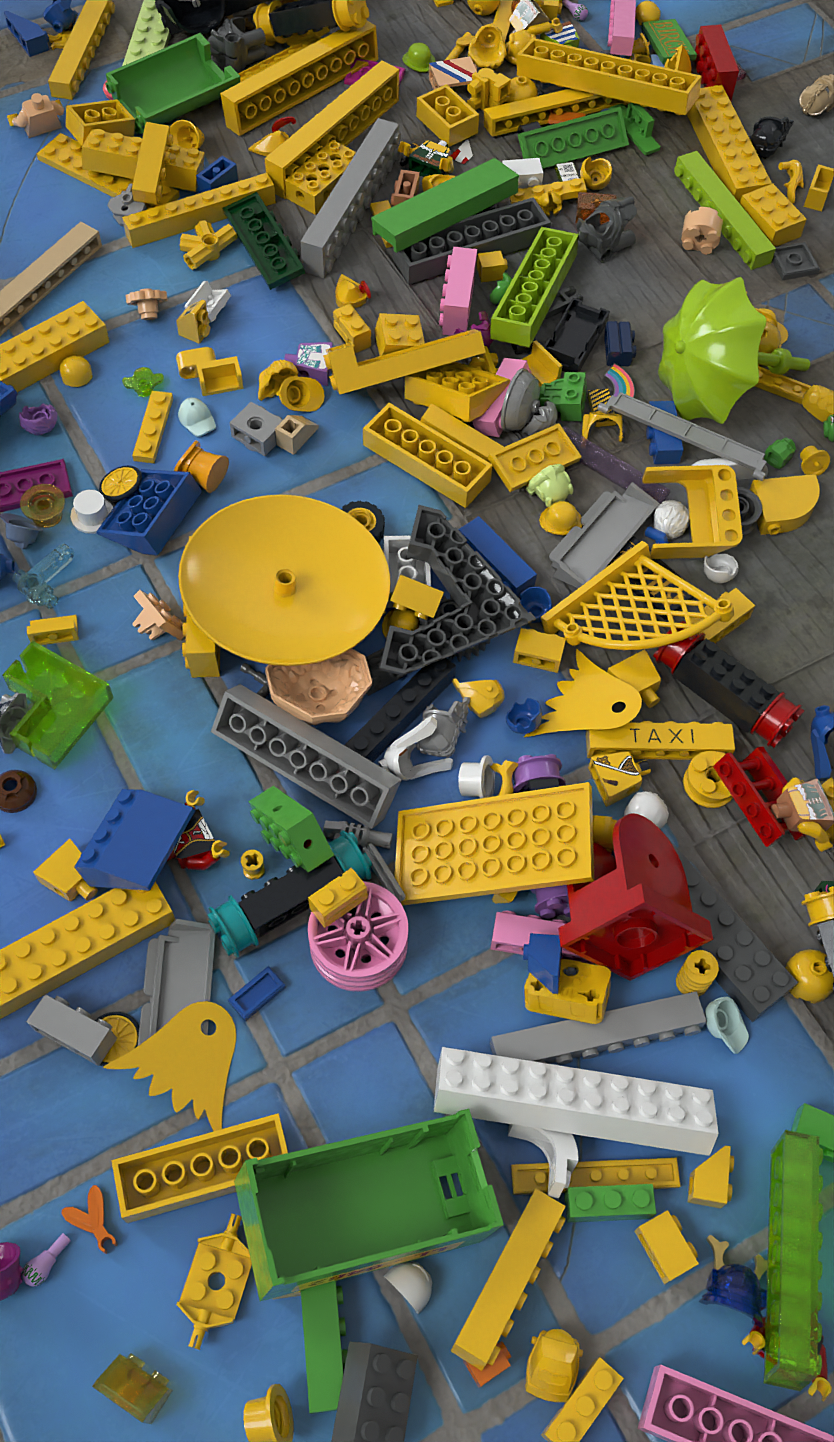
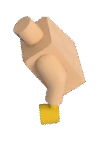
M34 93L30 100L22 103V110L19 114L7 115L10 126L24 128L28 138L62 128L58 116L64 114V108L59 99L50 101L48 95L42 96L39 93Z

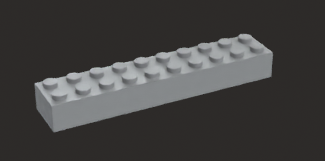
M380 118L374 123L300 241L302 265L305 273L325 278L328 271L332 270L335 259L340 257L341 249L347 245L349 236L355 232L358 221H361L364 216V211L370 207L372 198L377 195L380 185L385 182L387 173L391 172L395 160H398L400 157V152L397 151L401 138L399 124Z

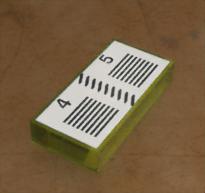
M574 162L555 164V172L559 182L575 178L580 179Z

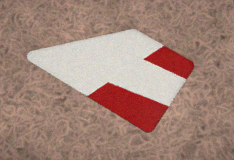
M466 140L450 155L454 160L465 164L473 156L469 140Z

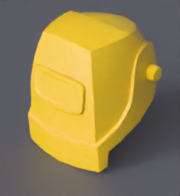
M456 678L452 680L463 699L464 697L470 698L468 708L479 718L486 717L495 712L505 699L504 690L498 680H479L460 683Z
M562 1329L542 1330L538 1337L532 1336L531 1344L534 1345L527 1360L525 1389L528 1393L546 1401L567 1402L577 1380L579 1357H582L583 1350L579 1348L577 1339L572 1338L569 1333Z

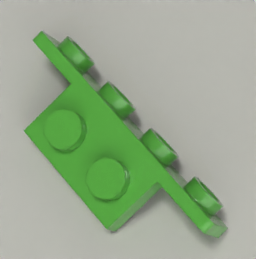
M621 103L608 108L621 107L626 133L644 155L660 150V145L651 136L655 120L640 104L628 103L626 108Z

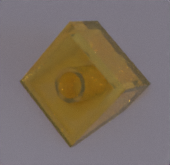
M130 1353L128 1357L119 1354L92 1387L142 1423L152 1424L173 1391L166 1386L170 1380L156 1370L151 1375L142 1369L145 1362L134 1354Z

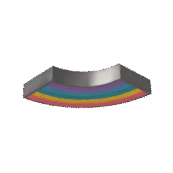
M614 363L605 373L603 381L610 385L613 396L617 397L621 392L634 398L635 387L630 375L622 367Z

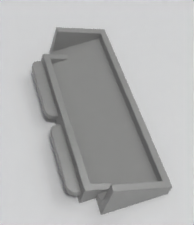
M633 482L622 496L616 491L613 493L603 492L582 516L580 522L583 528L574 526L550 553L549 558L553 562L551 566L557 568L553 577L576 588H580L608 566L659 503Z
M176 919L168 927V936L159 935L157 938L149 941L143 991L147 996H150V1003L144 1004L141 1008L138 1046L159 1031L185 1007L196 1002H210L215 933L210 924ZM204 1020L201 1024V1031L205 1035H208L209 1020Z

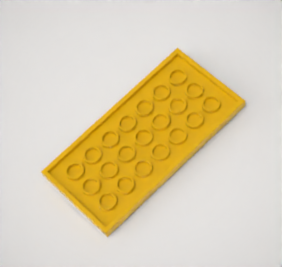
M586 782L398 811L395 879L406 895L405 900L400 902L401 905L593 882L594 852L591 784Z

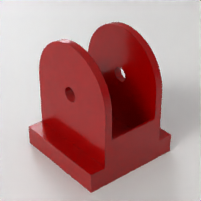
M630 813L616 822L613 829L615 857L604 847L593 842V882L567 885L571 921L558 928L560 947L597 965L605 966L611 972L629 981L713 940L710 921L692 910L685 871L676 850L666 835L652 821L642 815Z

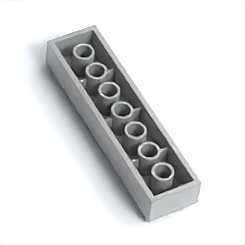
M241 684L224 693L211 729L213 734L370 829H373L385 819L402 779Z

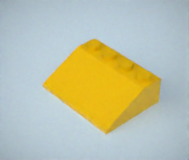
M455 361L406 375L405 399L413 401L414 404L427 407L432 403L450 415L460 418L461 421L471 422L485 413L509 385L510 379Z

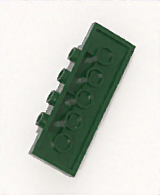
M257 192L222 208L226 218L234 228L238 238L270 290L305 274V269L299 260L298 251L296 248L292 249V243L288 235H283L284 230L281 224L276 223L277 220L273 211L267 209Z

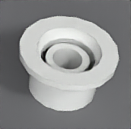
M85 490L74 498V507L71 510L70 517L73 526L77 530L95 534L113 509V505L104 499L100 492Z
M484 755L480 763L463 762L461 764L458 782L462 796L480 797V799L493 797L495 771L490 768L493 764L491 756Z

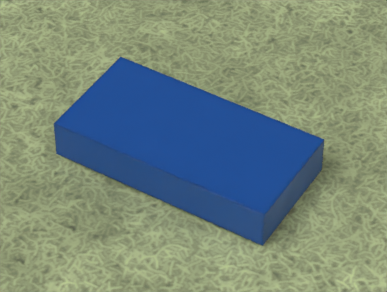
M268 966L231 996L228 1002L242 1019L247 1021L286 988V985Z

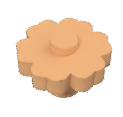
M149 288L140 289V291L125 295L127 305L138 306L141 320L157 319V314L159 313L158 304L168 301L166 291Z

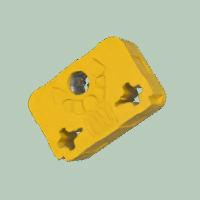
M561 959L558 994H553L529 972L524 986L525 1007L531 1012L598 1024L604 1018L611 992V971L609 968L601 965Z

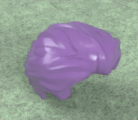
M44 403L39 407L28 408V406H24L22 412H19L20 426L30 434L43 435L48 433L56 424L57 411L52 405Z

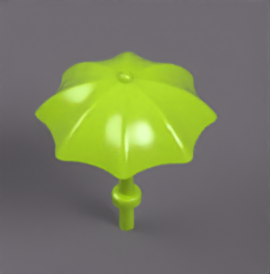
M737 277L724 284H712L705 280H700L688 292L678 313L663 326V353L658 367V376L660 381L671 391L677 413L682 419L690 421L694 418L702 417L723 424L735 402L747 390L758 383V365L768 366L772 373L778 375L785 374L789 369L805 372L810 368L809 359L792 357L788 349L777 348L771 354L758 352L761 336L766 326V318L751 304L742 277Z

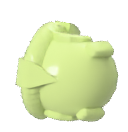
M562 464L550 465L541 470L529 481V485L526 487L530 496L537 494L546 503L547 507H550L553 503L565 501L569 494H573L570 477L565 472Z

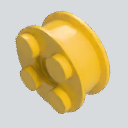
M718 751L699 753L691 760L684 774V789L689 798L700 806L719 808L728 804L733 798L713 768L714 764L725 753ZM707 777H711V778L715 779L716 782H714V781L711 780V779H708Z

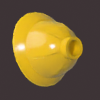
M178 120L169 127L170 134L173 135V144L182 148H195L197 150L202 146L205 139L204 134L190 121Z

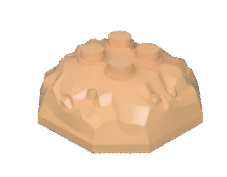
M354 649L318 663L298 666L268 664L265 668L269 691L274 704L309 725L316 726L324 722L338 723L345 720L359 706L363 697L372 686V678L366 657Z

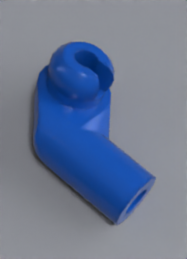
M650 526L646 529L645 536L655 540L656 544L668 543L666 533Z

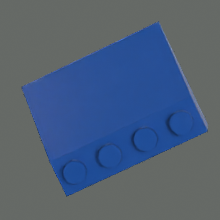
M141 469L142 481L138 489L129 497L117 502L96 531L97 534L141 554L159 555L202 492L190 472Z
M122 789L74 868L90 887L150 891L195 810L193 807L144 790Z

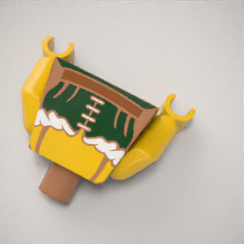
M797 777L792 778L783 787L782 794L777 799V804L771 806L772 814L776 819L784 818L790 831H800V833L813 837L819 851L823 852L832 848L833 844L829 841L831 836L826 831L834 824V812L819 779L804 782Z

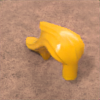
M798 160L780 162L778 165L779 170H786L790 176V181L785 183L784 186L787 188L788 200L794 203L796 187H804L801 163Z

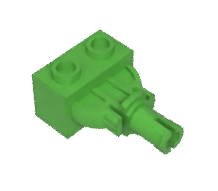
M565 372L564 378L557 379L551 383H543L540 386L538 400L541 406H544L546 401L552 402L556 406L557 411L561 413V421H582L587 395L586 372Z

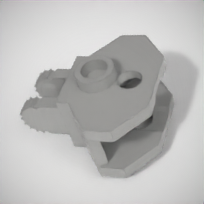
M131 183L126 191H122L120 195L111 198L107 205L120 226H124L122 217L147 210L145 203L133 200V184Z

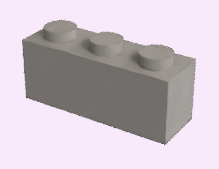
M45 994L26 1022L34 1031L99 1066L117 1039L111 1031L113 1027L102 1019H99L97 1022L90 1019L91 1015L80 1007H77L76 1010L68 1007L70 1004L59 996L53 999Z

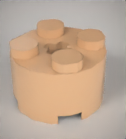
M699 207V210L693 212L690 210L685 215L681 237L682 246L685 250H697L707 255L712 253V250L719 245L723 219L718 216L717 210L710 207Z

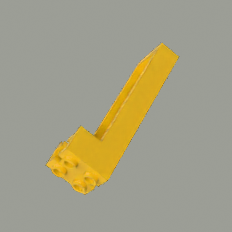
M472 329L361 362H357L353 346H350V343L325 349L327 355H323L326 368L332 371V375L329 376L332 389L337 390L341 395L483 354L486 351L481 331Z

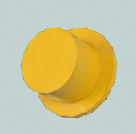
M280 1384L271 1385L265 1397L246 1402L243 1420L249 1442L293 1441L294 1421L289 1397Z

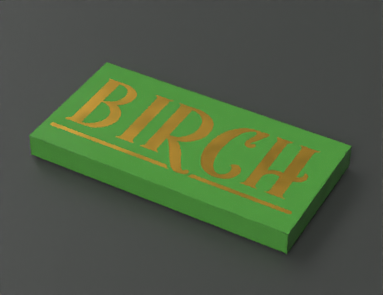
M676 19L642 22V30L662 64H665L667 59L670 60L677 52L675 49L681 45L687 50L690 61L696 60L697 53Z

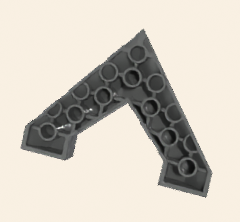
M418 505L406 557L428 562L459 608L451 613L448 612L440 616L423 628L420 627L415 631L390 625L380 670L405 675L536 620L535 616L531 612L528 613L520 604V599L513 591L503 584L501 578L483 557L467 544V539L456 527L453 528L446 520L447 517L441 510Z

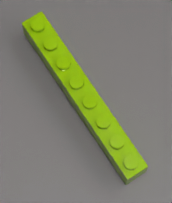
M698 151L678 156L674 168L675 175L682 181L685 188L689 190L701 207H710L718 211V216L723 219L721 232L733 246V249L741 256L744 263L751 270L771 264L776 248Z

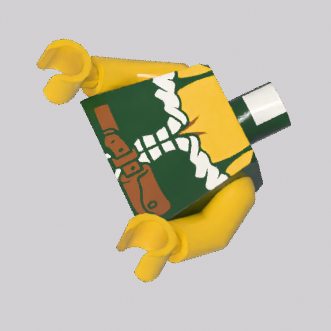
M428 140L415 148H411L409 143L400 141L397 151L404 153L409 158V171L420 172L422 177L433 174H451L454 171L453 158L450 156V149L445 141L441 140L437 144Z

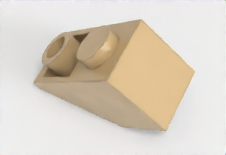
M287 415L275 428L276 445L294 455L316 432L319 425L303 416Z

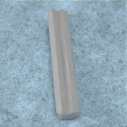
M372 843L367 844V846L362 848V853H366L372 862L371 868L382 886L390 891L399 902L405 900L406 895L377 848Z

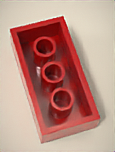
M721 24L700 26L699 34L696 35L695 52L697 57L693 62L696 64L697 73L702 76L701 84L704 85V88L722 85L730 101H732L739 69Z

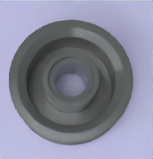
M737 487L742 534L746 536L755 529L762 513V504L757 495L743 487Z

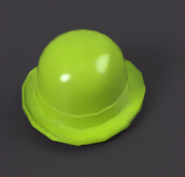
M420 42L412 44L402 58L403 63L407 67L423 73L429 72V63L436 62L430 48Z

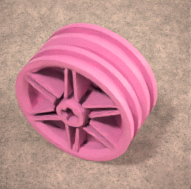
M364 882L367 886L368 899L354 908L356 910L354 916L347 912L326 928L322 926L312 912L309 917V946L316 969L329 983L347 991H368L386 984L399 972L407 954L408 919L403 906L390 891L370 882ZM374 913H379L381 915L379 917L371 918V916ZM330 926H336L338 928L328 932V928ZM356 929L362 930L360 932V935L354 934V932H356ZM387 937L389 942L384 945L380 938ZM342 950L345 956L343 958L337 957L335 955L336 951ZM366 957L371 958V961L368 963H363L361 961V959H364Z

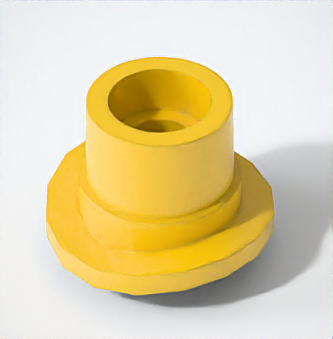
M641 32L639 33L640 37L633 43L632 54L637 53L649 56L650 42H647Z
M807 446L800 453L802 460L801 469L806 475L816 474V476H819L829 466L830 456L825 450H818L815 446Z

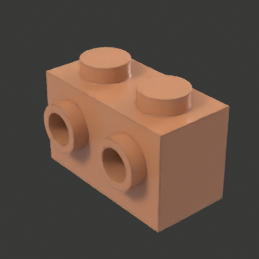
M400 171L399 178L395 181V193H392L391 196L392 206L418 195L420 172Z

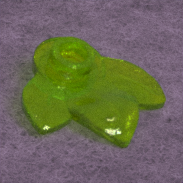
M140 367L134 371V376L124 377L122 383L127 389H134L138 396L147 397L151 395V391H153L156 385L163 382L164 376L162 373L153 374L150 368Z

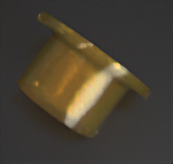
M40 484L26 490L21 497L20 506L22 513L37 526L49 528L61 521L65 498L63 492L58 487L51 484Z

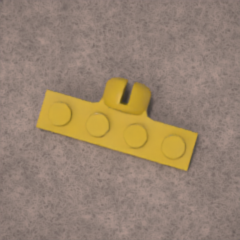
M575 178L529 188H518V193L510 196L509 199L510 203L513 204L534 197L546 216L550 217L549 211L553 212V216L560 212L563 200L587 196V189L584 178Z

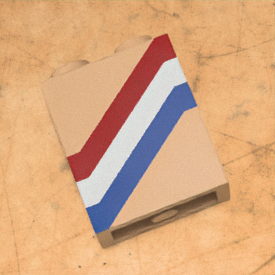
M470 56L429 63V81L433 90L445 84L449 87L467 85L472 81V74L477 72V66L473 64Z

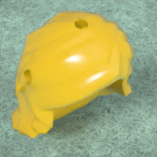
M493 23L482 26L468 47V56L481 69L498 68V66L503 64L504 58L507 55L502 32Z

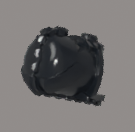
M776 117L760 118L759 122H756L754 125L752 136H748L758 156L766 159L772 156L778 147H783V142L786 140V135L789 133L794 121H789L788 117L782 119Z

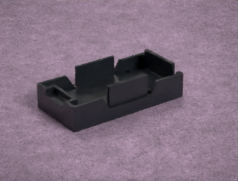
M572 298L556 326L552 338L549 337L544 345V348L562 365V371L580 372L608 322L609 310L603 308L597 310L582 304V301Z

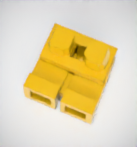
M482 68L478 73L474 72L472 74V81L467 84V90L471 94V98L467 100V103L474 110L480 108L483 111L485 108L510 103L511 79L501 73H494L490 68Z

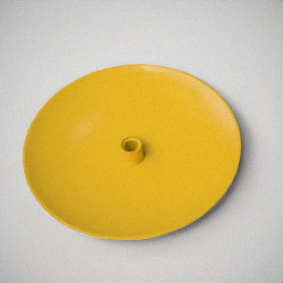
M296 495L259 496L239 501L219 510L203 522L193 533L185 546L179 564L178 578L181 598L186 611L197 627L210 640L223 649L242 658L263 664L278 666L307 665L322 662L345 653L363 641L379 623L389 599V567L385 555L374 536L359 521L343 510L308 497Z

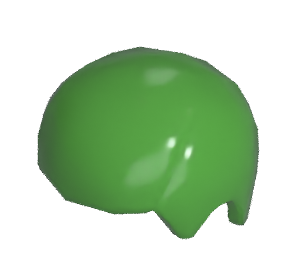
M507 272L503 273L502 281L497 282V287L490 294V301L493 304L499 305L513 279Z

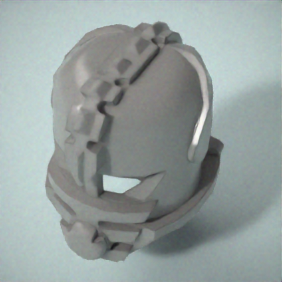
M464 697L462 702L454 701L448 712L438 710L433 704L427 706L423 712L422 721L433 716L437 720V727L432 735L416 743V748L420 750V753L446 758L454 754L460 732L466 733L465 726L468 723L467 714L470 698Z

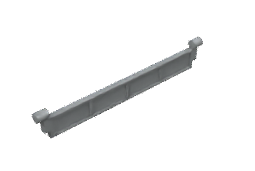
M621 392L617 397L612 395L606 404L600 402L598 405V411L608 414L610 409L753 470L752 477L763 481L766 473L762 472L767 461L763 460L765 454Z

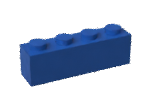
M479 516L458 529L467 539V544L483 557L501 578L503 584L506 587L508 586L518 598L522 591L529 587H535L537 573Z

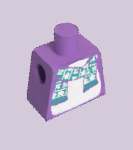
M300 343L297 355L285 354L284 360L290 361L296 366L298 377L316 379L321 385L328 386L331 369L328 370L326 368L323 355H327L325 349L332 348L333 343Z

